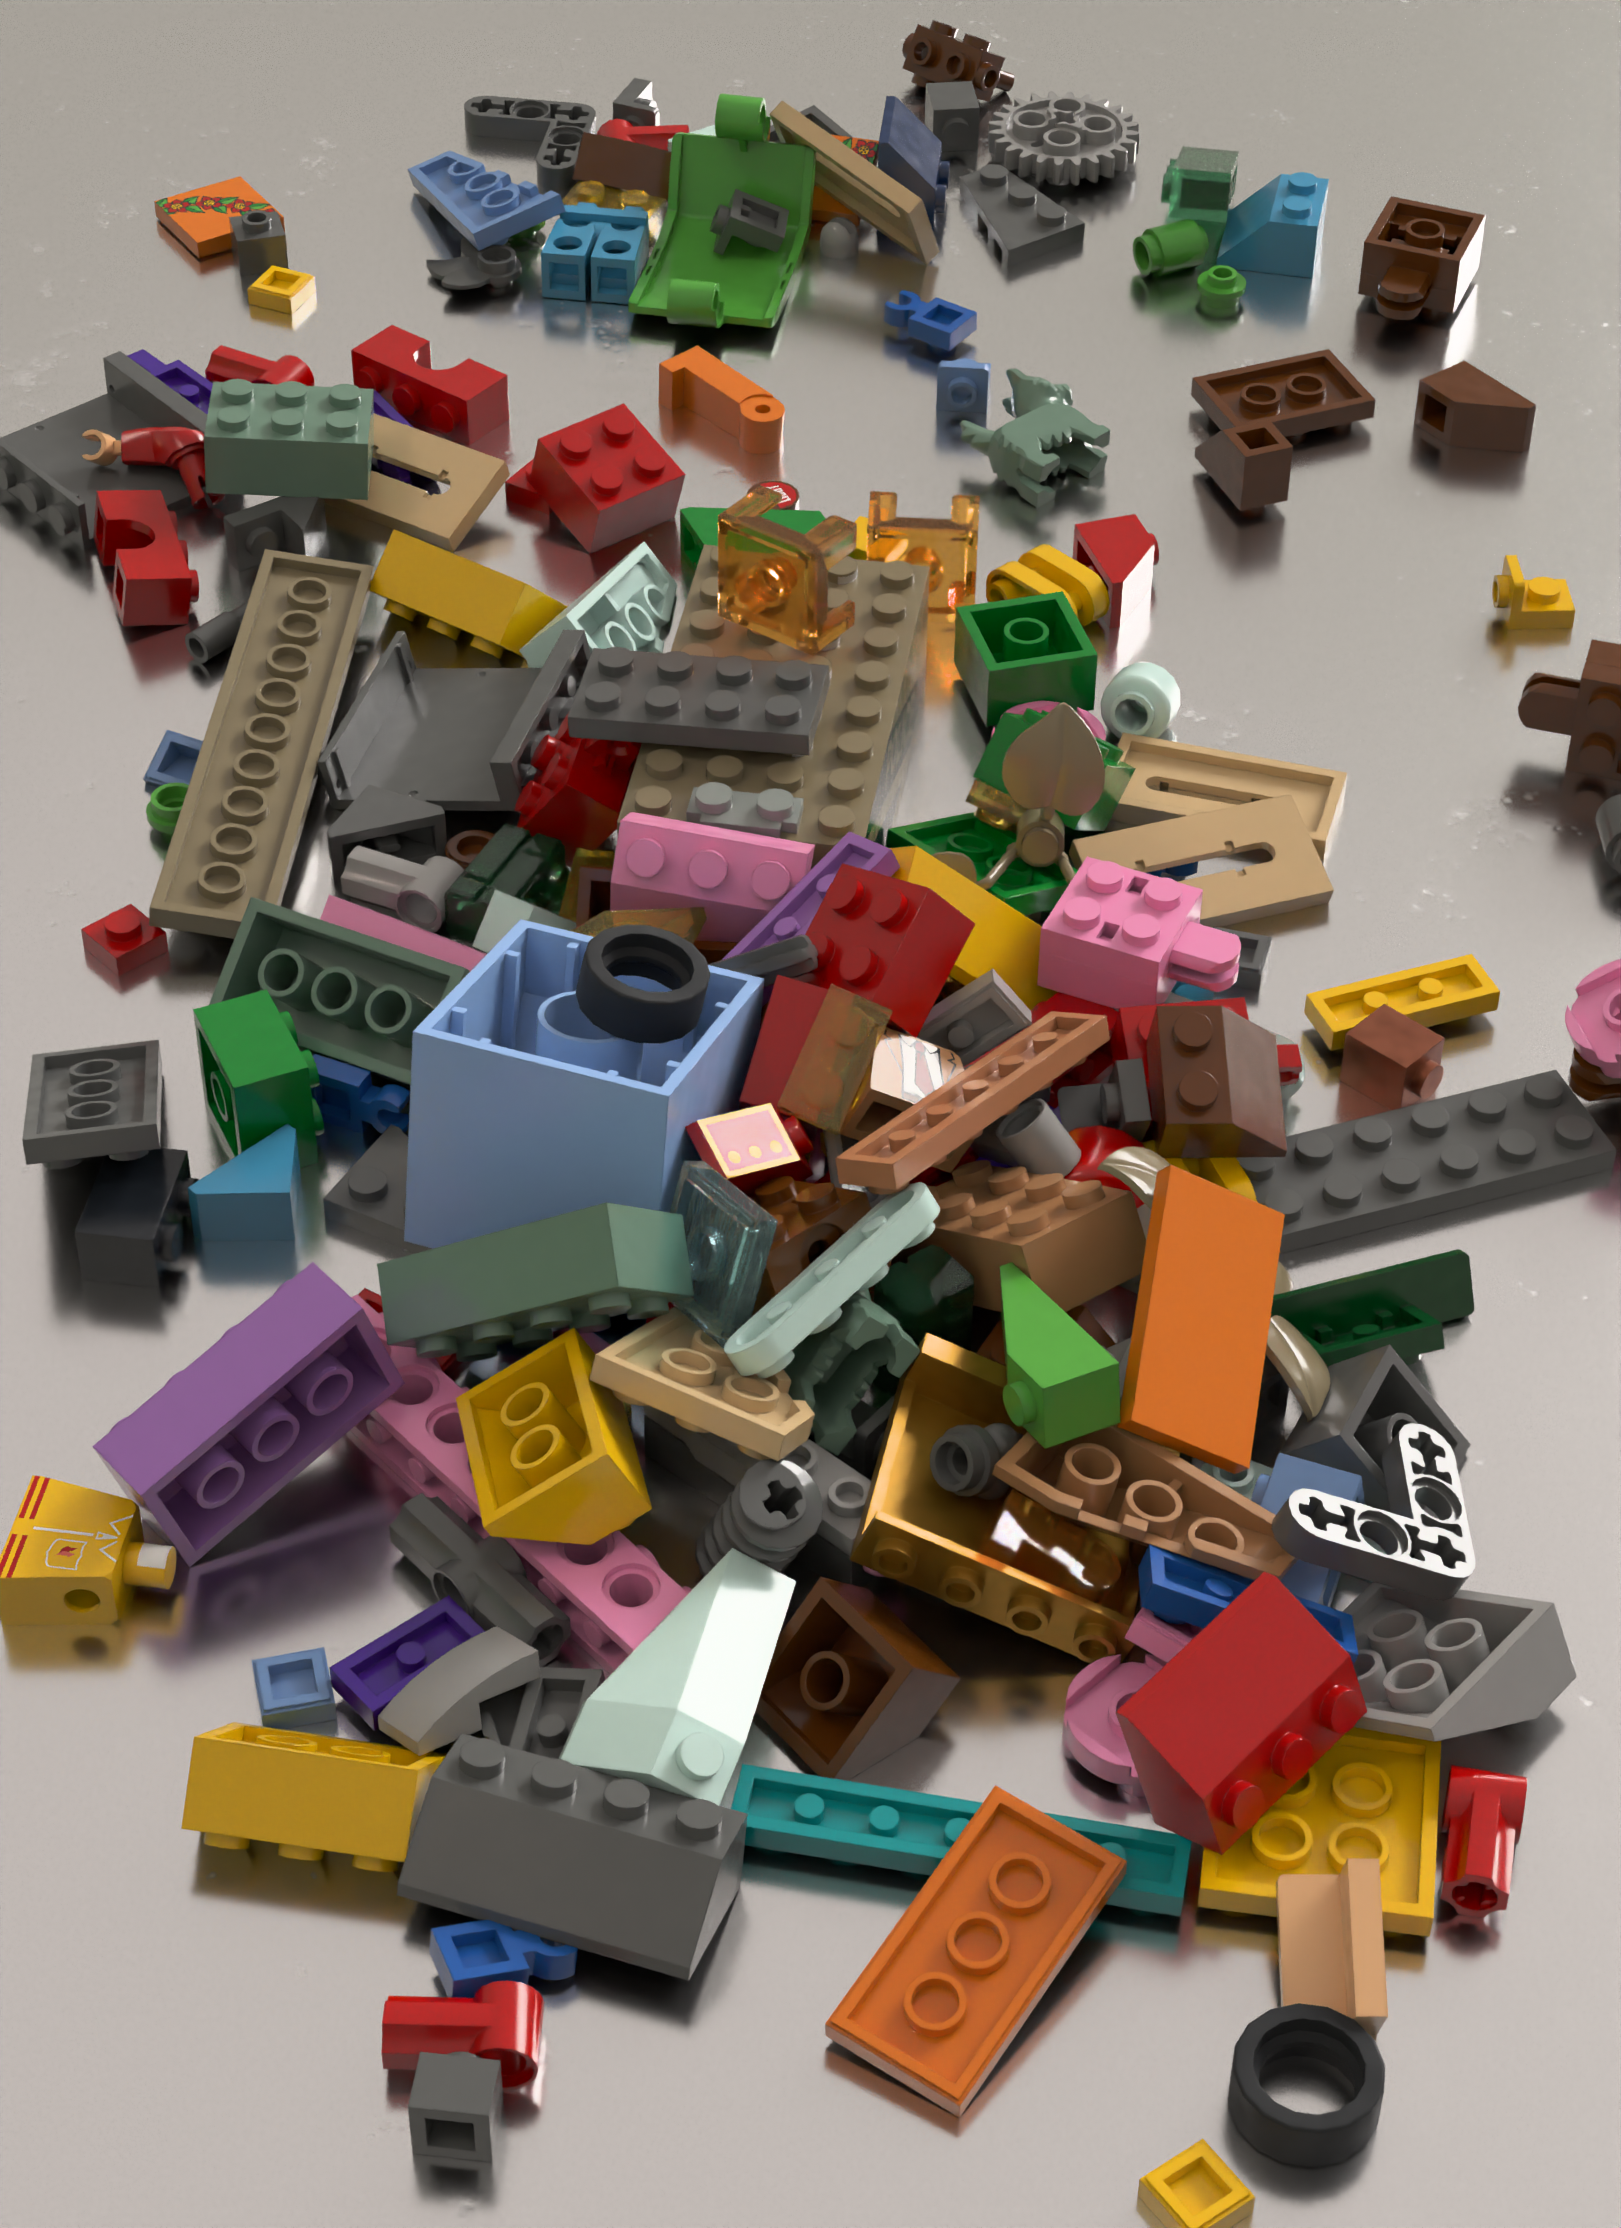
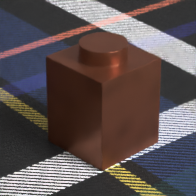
M1383 1004L1346 1033L1340 1081L1390 1110L1411 1106L1420 1098H1429L1436 1091L1443 1078L1444 1068L1440 1064L1444 1037Z

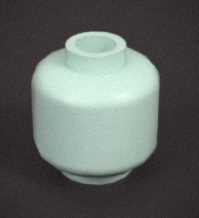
M1136 662L1124 667L1105 688L1101 699V717L1107 729L1118 739L1121 738L1122 733L1159 738L1177 715L1180 707V689L1174 677L1163 667L1151 662Z

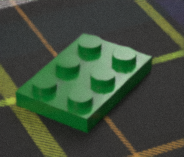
M976 811L890 828L887 831L885 847L918 846L930 855L946 851L963 853L972 860L976 869L977 881H979L990 872L1005 854L1007 846L1016 842V834ZM1021 857L1014 859L994 885L986 891L1023 915L1042 911L1052 912L1068 884L1059 866L1055 863L1046 867H1035L1024 862ZM1072 867L1074 873L1076 874L1078 870Z

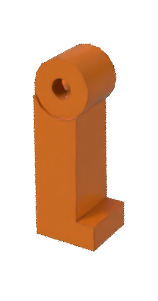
M698 345L659 363L658 403L671 411L681 406L687 407L739 439L740 447L747 452L760 455L770 454L782 448L784 444L783 424L785 408L771 393Z

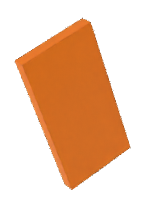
M1169 1165L1157 1172L1120 1406V1423H1118L1117 1427L1233 1474L1250 1468L1285 1214L1173 1165Z
M995 1785L825 2023L826 2036L960 2118L1125 1876L1127 1861Z

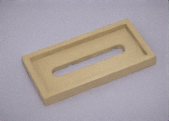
M783 100L769 114L781 143L808 145L816 151L814 185L926 265L940 252L923 200Z
M374 413L372 457L450 486L449 490L443 494L433 493L431 496L426 490L371 470L368 500L324 498V503L454 552L510 476L504 460Z
M1122 733L1117 746L1124 751L1120 761L1136 769L1110 819L1111 821L1141 826L1235 806L1234 804L1148 788L1153 785L1160 786L1161 782L1169 783L1168 788L1245 802H1252L1253 798L1263 800L1292 794L1320 859L1324 860L1345 793L1346 772Z
M1292 794L1075 839L1072 841L1069 851L1071 860L1077 870H1079L1088 856L1148 873L1254 849L1267 850L1273 858L1269 862L1243 867L1242 871L1236 872L1233 869L1178 881L1182 884L1203 889L1200 924L1211 928L1329 903L1334 892Z

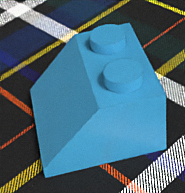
M1298 172L1292 175L1280 174L1230 210L1216 266L1225 265L1236 270L1313 278L1324 230L1329 179L1317 178L1313 174Z

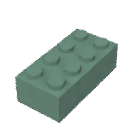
M251 897L209 1005L267 989L279 1013L284 1011L290 1013L296 1028L300 1051L308 1049L312 1056L317 1054L371 1071L372 1077L410 1090L413 1031L470 971L464 967Z
M607 1202L377 1264L387 1345L416 1348L417 1357L434 1358L456 1353L457 1361L460 1362L485 1360L498 1355L497 1345L512 1342L515 1348L541 1346L554 1340L553 1331L569 1328V1330L575 1328L579 1334L602 1331L611 1327L610 1317L627 1313L628 1319L658 1317L669 1313V1302L694 1296L683 1215Z

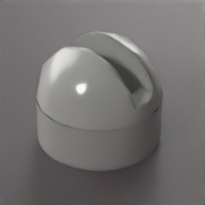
M836 217L824 225L820 234V251L823 255L833 259H846L858 253L859 235L855 225L850 220L844 217Z

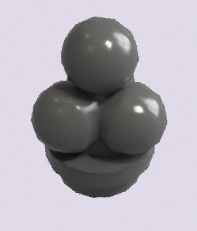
M992 1423L984 1429L972 1424L957 1425L950 1428L932 1447L930 1468L933 1477L939 1486L947 1491H952L958 1496L971 1497L977 1495L982 1499L996 1500L1007 1493L1010 1485L992 1475L995 1464L1024 1435L1017 1433L1010 1425L1004 1423Z

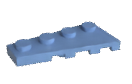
M450 150L407 169L413 186L478 251L491 245H503L508 241L509 237L566 212L560 194L550 190L542 195L539 193L536 184L525 180L517 185L511 182L508 173L500 170L486 172L483 163Z

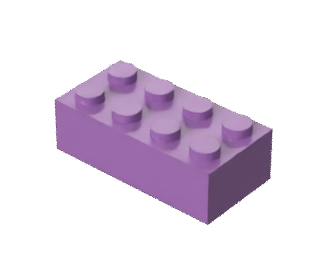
M312 1262L293 1279L284 1282L269 1299L239 1324L229 1328L219 1341L188 1367L173 1375L163 1388L132 1414L118 1421L110 1432L92 1447L128 1499L133 1500L139 1506L142 1519L168 1546H174L176 1554L191 1567L405 1384L364 1309Z

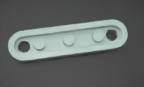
M925 1183L909 1184L906 1189L892 1193L881 1200L727 1340L724 1352L740 1375L750 1376L757 1374L759 1378H767L780 1372L793 1360L794 1353L792 1350L808 1335L825 1330L839 1319L842 1314L840 1306L856 1291L868 1289L886 1276L889 1271L887 1263L902 1249L913 1247L932 1234L935 1230L933 1221L940 1212V1206Z

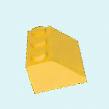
M395 529L390 536L370 586L371 592L386 599L383 607L384 610L410 622H414L417 613L430 618L426 626L428 629L456 641L460 632L473 636L470 644L471 647L498 659H501L504 650L523 657L519 650L568 607L522 581Z
M575 1328L570 1329L456 1398L483 1527L492 1537L592 1545L612 1532L628 1527L638 1517L652 1509L623 1401L613 1395L612 1389L589 1380L595 1353Z
M232 1722L194 1736L181 1829L205 1832L204 1844L214 1847L248 1849L250 1839L279 1843L277 1854L291 1859L323 1860L325 1850L353 1855L352 1866L356 1868L379 1872H394L398 1870L399 1862H405L431 1777L447 1753L430 1751L418 1756L406 1747Z

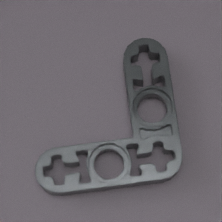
M498 96L473 97L464 104L465 129L472 135L542 142L536 157L537 182L540 186L551 190H564L578 183L571 179L582 133L596 134V111L593 107L581 103Z
M1411 1423L1404 1425L1382 1454V1466L1391 1513L1317 1490L1302 1488L1295 1490L1272 1520L1271 1529L1275 1539L1285 1551L1297 1559L1434 1600L1445 1601L1454 1597L1475 1570V1556L1455 1455L1443 1436L1422 1424ZM1418 1503L1428 1507L1439 1519L1425 1512ZM1361 1535L1376 1542L1386 1554L1375 1550Z

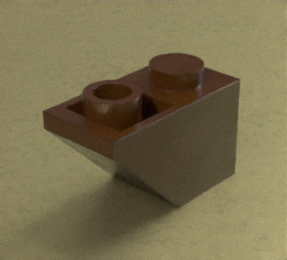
M1464 360L1419 380L1414 424L1448 446L1524 452L1530 449L1536 404Z
M1270 420L1221 430L1195 448L1194 457L1240 511L1247 509L1256 510L1263 508L1265 505L1288 500L1293 446Z

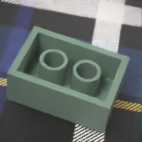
M244 379L213 382L204 433L206 493L368 500L374 445V389H363L351 384H338L333 387L305 386L295 381H287L278 385L255 384Z

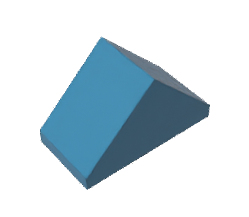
M289 1124L282 1126L188 1187L193 1234L201 1241L295 1240L301 1181L295 1128Z

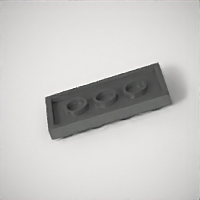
M623 647L593 648L568 714L569 737L809 755L830 686L829 665L808 664L801 660H788L785 662L750 660L743 656H727L724 658L696 656L681 651L655 653L630 651Z
M159 1040L32 1055L22 1139L26 1165L43 1163L45 1168L64 1169L81 1163L83 1158L109 1155L112 1160L129 1161L147 1155L149 1150L160 1149L162 1058Z

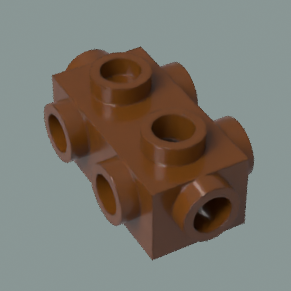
M932 20L930 28L918 24L915 33H911L904 41L902 53L906 59L903 69L914 73L911 80L914 84L926 88V83L972 81L977 99L990 102L995 88L1008 92L1013 87L1014 75L1001 70L1005 57L988 51L991 42L967 33H965L964 39L961 40L956 38L957 28Z

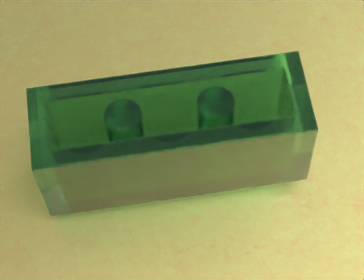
M1183 146L1178 158L1170 159V165L1167 166V171L1163 176L1161 203L1170 204L1168 217L1227 223L1235 196L1239 151Z

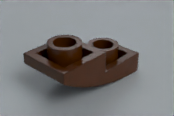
M583 132L571 180L616 193L624 191L666 203L668 202L671 152L626 140Z

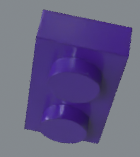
M448 1595L329 1667L332 1687L375 1731L379 1728L378 1715L414 1677L453 1648L485 1631Z

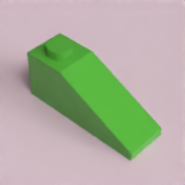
M1010 1262L1001 1265L1002 1329L1007 1385L1003 1388V1402L1011 1421L1016 1426H1023L1045 1449L1120 1423L1119 1362L1014 1263Z

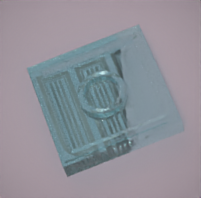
M684 1161L669 1213L683 1215L694 1296L671 1303L724 1348L727 1340L752 1316L778 1220L705 1161Z

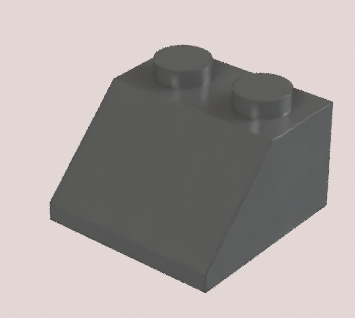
M1389 1344L1330 1365L1328 1367L1331 1381L1330 1389L1320 1412L1311 1421L1307 1422L1303 1411L1280 1451L1282 1454L1362 1476L1365 1504L1391 1513L1382 1466V1454L1404 1425L1411 1423L1422 1424L1443 1436L1453 1450L1457 1469L1461 1465L1471 1444ZM1418 1503L1425 1512L1434 1517L1435 1513L1425 1505Z

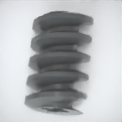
M773 1459L760 1460L745 1472L743 1478L738 1481L734 1490L729 1493L725 1502L719 1506L716 1514L710 1518L696 1541L695 1559L701 1575L705 1577L732 1548L782 1574L796 1558L798 1552L805 1547L807 1541L815 1535L822 1521L823 1501L817 1484L807 1471L791 1461L782 1459L779 1461Z

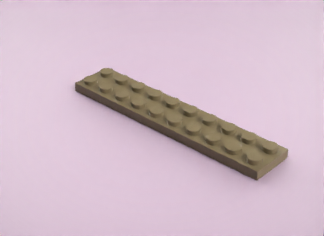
M265 549L149 907V926L235 939L251 897L281 906L317 781L318 760L327 746L370 596L374 566Z

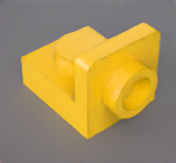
M1505 555L1502 575H1495L1493 579L1492 599L1494 607L1502 609L1507 629L1573 628L1576 610L1566 580L1549 577H1536L1532 580H1524L1517 555Z

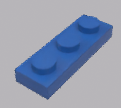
M1150 1544L1138 1567L1141 1607L1151 1610L1157 1617L1172 1624L1189 1623L1203 1629L1254 1582L1248 1578ZM1294 1595L1347 1651L1354 1665L1359 1654L1352 1615Z

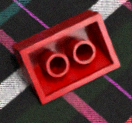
M1263 1572L1115 1713L1155 1824L1223 1855L1346 1732L1355 1726L1357 1721L1367 1712V1707L1351 1656L1276 1576Z

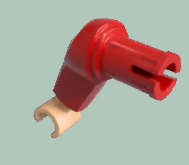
M186 427L139 428L123 431L121 440H116L112 436L94 429L87 430L82 434V437L85 439L101 442L99 452L94 455L84 454L82 455L84 459L98 465L107 466L112 464L118 456H121L124 465L172 467L179 470L191 498L193 508H208L204 492L201 488H206L204 434L201 431ZM208 493L212 505H216L225 497V494Z

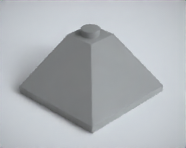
M1372 1582L1342 1611L1353 1617L1359 1654L1353 1666L1367 1707V1712L1355 1724L1354 1727L1436 1742L1537 1719L1577 1677L1555 1604L1552 1602L1461 1589L1451 1599L1442 1601Z

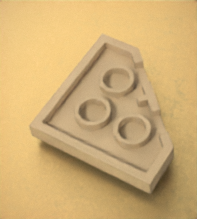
M692 1297L670 1309L669 1313L658 1316L595 1354L589 1380L612 1389L613 1395L619 1400L632 1405L651 1406L674 1416L676 1423L685 1429L700 1433L711 1432L737 1444L738 1449L742 1453L752 1458L779 1461L809 1438L815 1414L806 1401L792 1400L788 1394L791 1379L784 1369L767 1378H759L757 1374L750 1376L740 1375L724 1352L725 1343L736 1330L723 1318V1310L720 1309L718 1313L709 1304ZM739 1317V1321L737 1322V1324H738L739 1326H740L741 1319H742V1318H740V1317Z

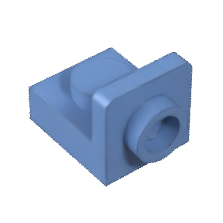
M966 358L954 361L941 360L937 370L936 410L987 413L991 363H978Z

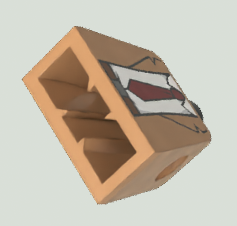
M887 1027L876 1028L847 1072L840 1118V1134L859 1141L863 1140L963 1072L964 1067L961 1058L951 1050L920 1040V1034L915 1038ZM975 1139L964 1142L947 1154L944 1162L932 1167L951 1173Z

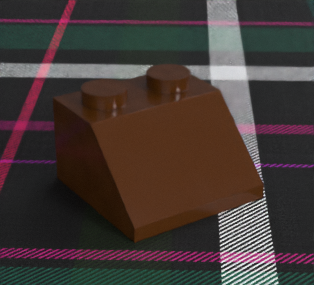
M1157 1006L1146 1041L1155 1153L1162 1158L1285 1157L1287 1145L1276 1035L1223 1006Z
M820 1577L778 1637L755 1711L818 1776L848 1781L918 1738L961 1678L869 1589Z

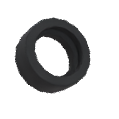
M621 925L604 929L589 941L581 965L576 996L580 1010L592 1024L612 1036L636 1043L661 1044L683 1038L697 1026L710 979V971L706 958L692 943L675 933L649 925ZM620 975L641 976L655 980L672 991L647 992L629 987L614 977Z
M1301 2003L1270 2009L1250 2022L1235 2044L1228 2105L1237 2129L1258 2151L1284 2164L1319 2167L1342 2162L1366 2145L1378 2124L1384 2094L1385 2063L1376 2041L1354 2019L1329 2007ZM1291 2056L1317 2058L1336 2067L1352 2083L1354 2087L1353 2099L1337 2111L1318 2115L1295 2112L1275 2102L1260 2087L1259 2074L1262 2068L1277 2059Z

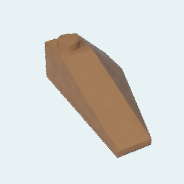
M1118 1424L1046 1449L1027 1432L995 1464L992 1475L1073 1524L1146 1547L1150 1544L1249 1579L1256 1580L1263 1572H1267L1281 1580L1299 1560L1285 1551L1275 1539L1271 1529L1275 1514L1157 1443L1117 1427Z

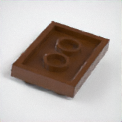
M1329 349L1192 378L1191 396L1220 430L1270 420L1284 437L1301 436L1309 431L1332 426H1347L1355 421L1374 418L1376 400Z

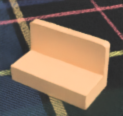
M1347 1858L1339 1875L1283 1874L1279 1876L1276 1882L1281 2007L1298 2003L1329 2007L1354 2019L1368 2034H1378L1388 2018L1379 1859Z

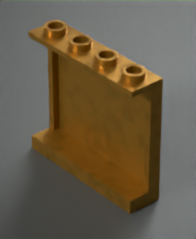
M926 1333L918 1346L920 1353L900 1377L849 1560L875 1570L885 1577L896 1579L943 1599L953 1606L962 1607L1009 1627L1019 1634L1030 1636L1077 1656L1087 1663H1093L1107 1656L1121 1654V1664L1135 1645L1124 1637L1134 1620L1140 1589L1139 1565L1132 1563L1130 1560L1129 1541L1073 1524L1010 1486L1005 1495L996 1500L982 1499L977 1495L971 1497L958 1496L952 1491H947L939 1486L930 1468V1453L934 1443L948 1429L964 1424L978 1425L984 1429L992 1423H1004L1010 1425L1017 1433L1025 1435L1028 1431L1023 1426H1016L1005 1409L1003 1388L1007 1385L1006 1366L930 1333ZM1157 1443L1158 1445L1162 1446L1163 1448L1180 1457V1452Z

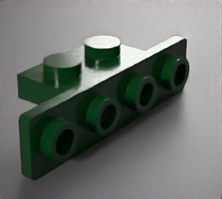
M1460 1249L1276 1294L1273 1296L1271 1317L1278 1315L1292 1324L1320 1355L1327 1368L1330 1365L1389 1344L1406 1365H1411L1421 1359V1354L1445 1348L1441 1322L1469 1316L1474 1312L1469 1255Z

